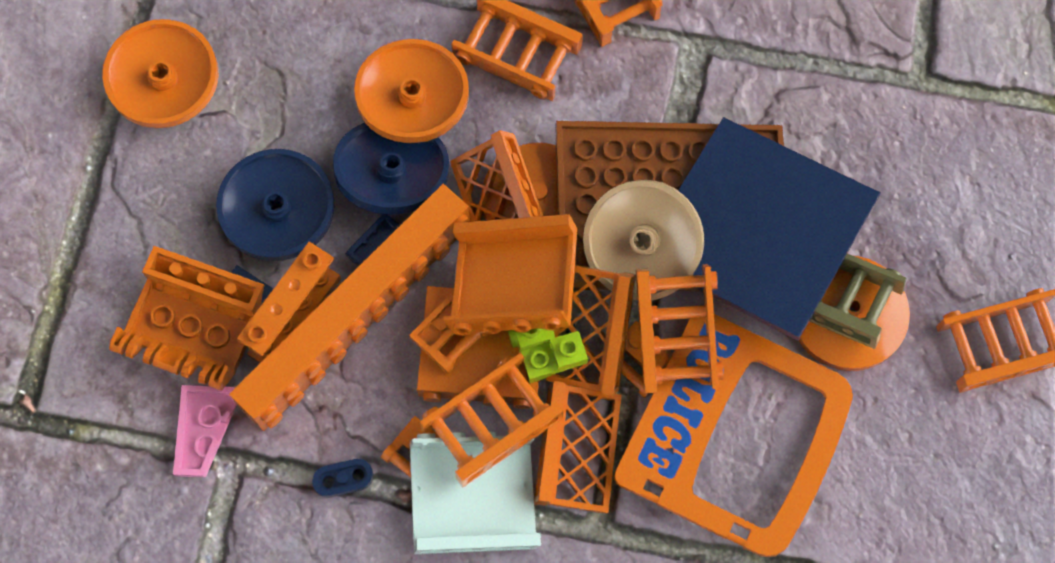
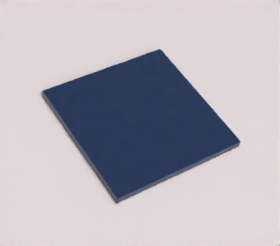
M723 117L678 190L692 203L703 226L704 250L700 264L693 276L702 275V264L710 265L711 271H716L717 289H712L713 298L798 341L879 199L881 192ZM703 287L695 288L704 293Z

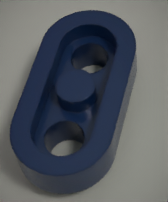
M352 459L319 468L313 475L312 484L320 496L332 498L368 488L373 481L374 473L367 461ZM362 471L364 473L363 479L359 481L354 480V473ZM327 478L334 479V484L330 488L324 487V481Z

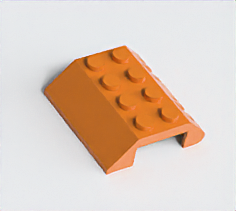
M153 246L142 270V273L147 278L146 283L125 329L123 330L117 326L110 341L109 350L121 355L125 353L127 357L133 358L143 348H147L143 354V363L150 365L153 362L154 367L176 375L181 372L180 375L185 378H189L200 367L202 369L199 373L198 383L206 385L209 382L208 385L222 391L235 375L247 347L238 341L237 337L260 308L264 284Z

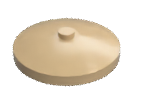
M635 180L614 187L595 203L585 223L583 244L590 268L636 274L635 269L648 268L649 275H655V278L693 276L702 259L704 232L696 209L681 192L662 182ZM601 277L599 281L612 291L614 279ZM636 280L633 293V300H637ZM679 289L656 290V294H651V300L664 298Z

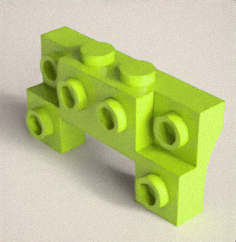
M543 328L530 329L528 332L508 331L512 348L518 347L519 353L524 356V368L529 384L588 363V357L579 331L555 337L554 331Z

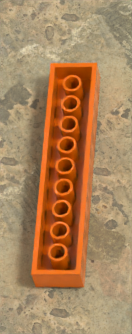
M443 183L229 393V396L237 406L263 431L268 427L270 429L275 427L282 420V413L289 406H296L305 395L303 392L311 384L313 386L317 385L326 375L325 370L332 363L338 364L346 356V349L353 342L359 343L367 335V328L374 321L376 323L380 322L389 312L387 308L395 300L400 302L410 290L408 287L416 280L418 282L421 281L429 273V267L436 260L441 261L450 251L449 247L457 240L453 234L454 223L470 222L469 206Z

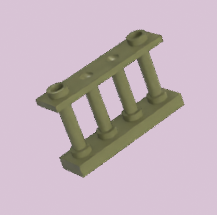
M847 254L839 269L853 275L838 305L832 307L820 301L810 322L872 349H876L882 328L876 322L891 292L903 294L907 278L894 269H884ZM863 280H867L879 285L880 289L866 317L860 319L851 315L848 310Z

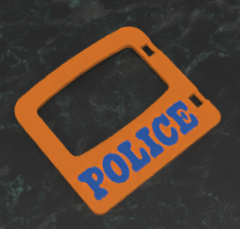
M714 314L717 361H722L723 379L718 380L719 388L711 387L709 377L664 380L662 384H658V393H653L615 471L614 478L617 485L641 496L724 539H728L756 555L763 557L777 556L789 546L823 481L853 400L852 389L846 378L839 373ZM705 317L690 318L681 337L706 335ZM707 347L674 350L666 368L708 365ZM753 362L761 363L819 391L825 399L818 425L799 472L783 504L767 528L758 527L696 496L692 489L698 467L717 421L738 381ZM673 448L674 454H672L666 449ZM646 481L663 488L660 497L643 489ZM733 523L750 531L746 540L730 532Z

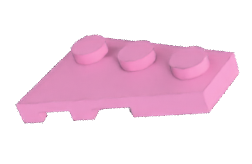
M182 385L173 468L174 476H207L237 406L229 396V393L235 387H224L221 391L210 386Z

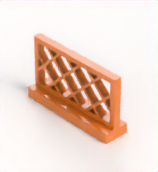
M499 130L490 135V140L450 161L462 199L469 206L470 222L480 221L483 211L493 215L492 220L543 216L513 133ZM494 147L496 158L493 166L483 161L487 150ZM468 160L475 163L470 178L464 176L461 164ZM481 166L491 169L486 185L476 181ZM497 173L504 175L506 181L502 192L492 188ZM474 185L484 189L479 204L473 202L471 197ZM490 192L500 196L495 211L485 207ZM507 199L513 201L515 206L512 218L502 215Z
M575 265L574 272L580 273L587 283L578 291H573L572 299L582 311V314L571 321L570 327H560V329L554 330L555 337H559L560 333L569 328L571 333L576 332L577 330L573 324L585 316L595 330L584 339L581 337L586 354L591 360L580 368H572L574 372L567 377L554 374L547 377L546 381L565 382L566 385L601 391V394L614 396L620 387L636 274L618 273ZM588 275L597 276V277L594 278L593 280H591V279L588 277ZM601 277L614 279L612 292L606 297H603L594 285V282ZM590 287L599 302L587 310L577 295ZM611 297V303L609 306L606 300ZM600 304L603 305L609 314L608 322L601 327L598 326L589 313ZM607 326L606 335H605V334L603 333L602 329H604V328ZM598 334L605 344L604 351L595 356L585 341ZM603 355L601 364L598 361V358H600ZM593 362L600 372L599 383L588 381L581 370ZM576 374L579 377V379L571 378Z
M553 381L548 386L546 403L550 406L557 401L564 410L563 419L542 432L534 504L608 513L622 394H615L614 396L601 394V391L568 386L565 382ZM568 394L579 395L587 406L574 414L567 404ZM588 397L596 399L591 402ZM600 399L613 401L612 413L605 419L594 406ZM588 408L599 421L589 431L577 418ZM566 412H567L568 415L570 416V418L565 421ZM611 418V425L609 426L606 421ZM572 420L583 433L573 443L564 434V426ZM601 425L609 434V442L602 448L599 447L590 435ZM586 437L596 452L584 461L574 448V445ZM562 442H564V444L567 446V447H566L565 449H563V450H562ZM608 447L607 456H606L605 453L603 452V450H605V449ZM568 450L579 462V465L569 473L560 464L561 455ZM597 455L606 464L605 472L598 478L586 464ZM581 467L593 481L582 490L578 488L570 477ZM559 471L563 475L560 480H558ZM603 477H604V485H602L601 482L599 481V480H601ZM566 479L576 494L569 500L557 499V485ZM594 484L602 493L601 505L590 504L583 495ZM579 497L582 502H576L573 500Z

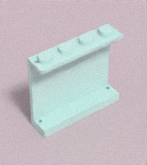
M462 432L452 433L468 456L472 455L475 458L484 452L482 449L484 445L478 437H466L465 433ZM490 432L493 438H498L499 440H501L505 437L496 436L495 432ZM433 433L418 434L417 438H413L410 443L414 554L532 550L540 547L541 536L540 533H536L530 448V444L534 439L462 488L455 477V471L458 470L457 465L459 463L442 439L435 438Z

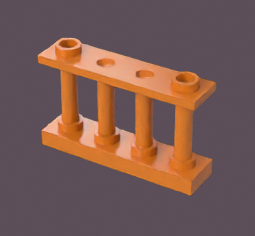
M477 0V10L480 11L481 15L465 44L455 39L451 44L452 53L464 65L472 64L529 90L533 96L539 99L547 98L553 101L556 85L552 84L551 81L565 54L569 52L575 55L578 54L582 47L583 34L508 0ZM495 18L504 22L506 26L491 54L488 55L475 49L490 20ZM520 29L529 33L531 37L514 67L500 59L515 31ZM546 41L555 45L556 49L539 78L525 72L540 42Z
M573 0L601 47L611 43L612 32L615 26L646 11H649L654 21L660 18L661 7L663 6L662 0H642L609 17L608 15L604 16L599 9L601 4L609 0Z
M310 241L307 243L237 337L238 341L250 348L247 352L250 358L260 364L330 295L341 280V276L329 268L334 260L333 256Z
M702 264V275L655 278V275H649L648 268L635 269L645 393H658L657 384H662L664 380L709 377L712 388H719L718 380L723 379L722 361H717L712 293V289H717L716 271H711L710 265ZM703 287L704 305L657 309V306H652L651 294H656V290ZM705 317L706 335L659 339V336H654L653 324H658L660 320ZM707 347L708 365L676 368L656 366L655 354H660V351Z
M1038 288L1026 293L1027 297L961 314L960 310L943 315L944 319L936 326L938 332L951 329L965 367L964 375L956 381L959 393L1055 367V327L1046 303L1055 297V289L1044 292L1043 288ZM1034 306L1049 346L1046 353L1037 354V351L1032 350L1018 310ZM1003 314L1007 315L1021 353L1019 356L1020 360L1009 362V359L1004 357L990 318ZM979 322L993 360L991 368L982 370L980 366L976 365L962 325Z
M521 353L515 357L512 355L505 357L497 364L498 368L440 408L437 406L430 408L422 415L423 419L419 421L423 433L434 428L459 463L457 465L458 470L455 471V477L462 488L563 419L564 410L556 401L550 406L548 403L544 404L519 371L524 366V356ZM508 376L534 410V417L525 423L523 420L519 421L494 388L495 385ZM483 393L509 427V434L501 440L493 438L469 405L470 402ZM457 411L461 413L484 445L482 448L484 452L475 458L472 455L468 456L444 422L445 419Z

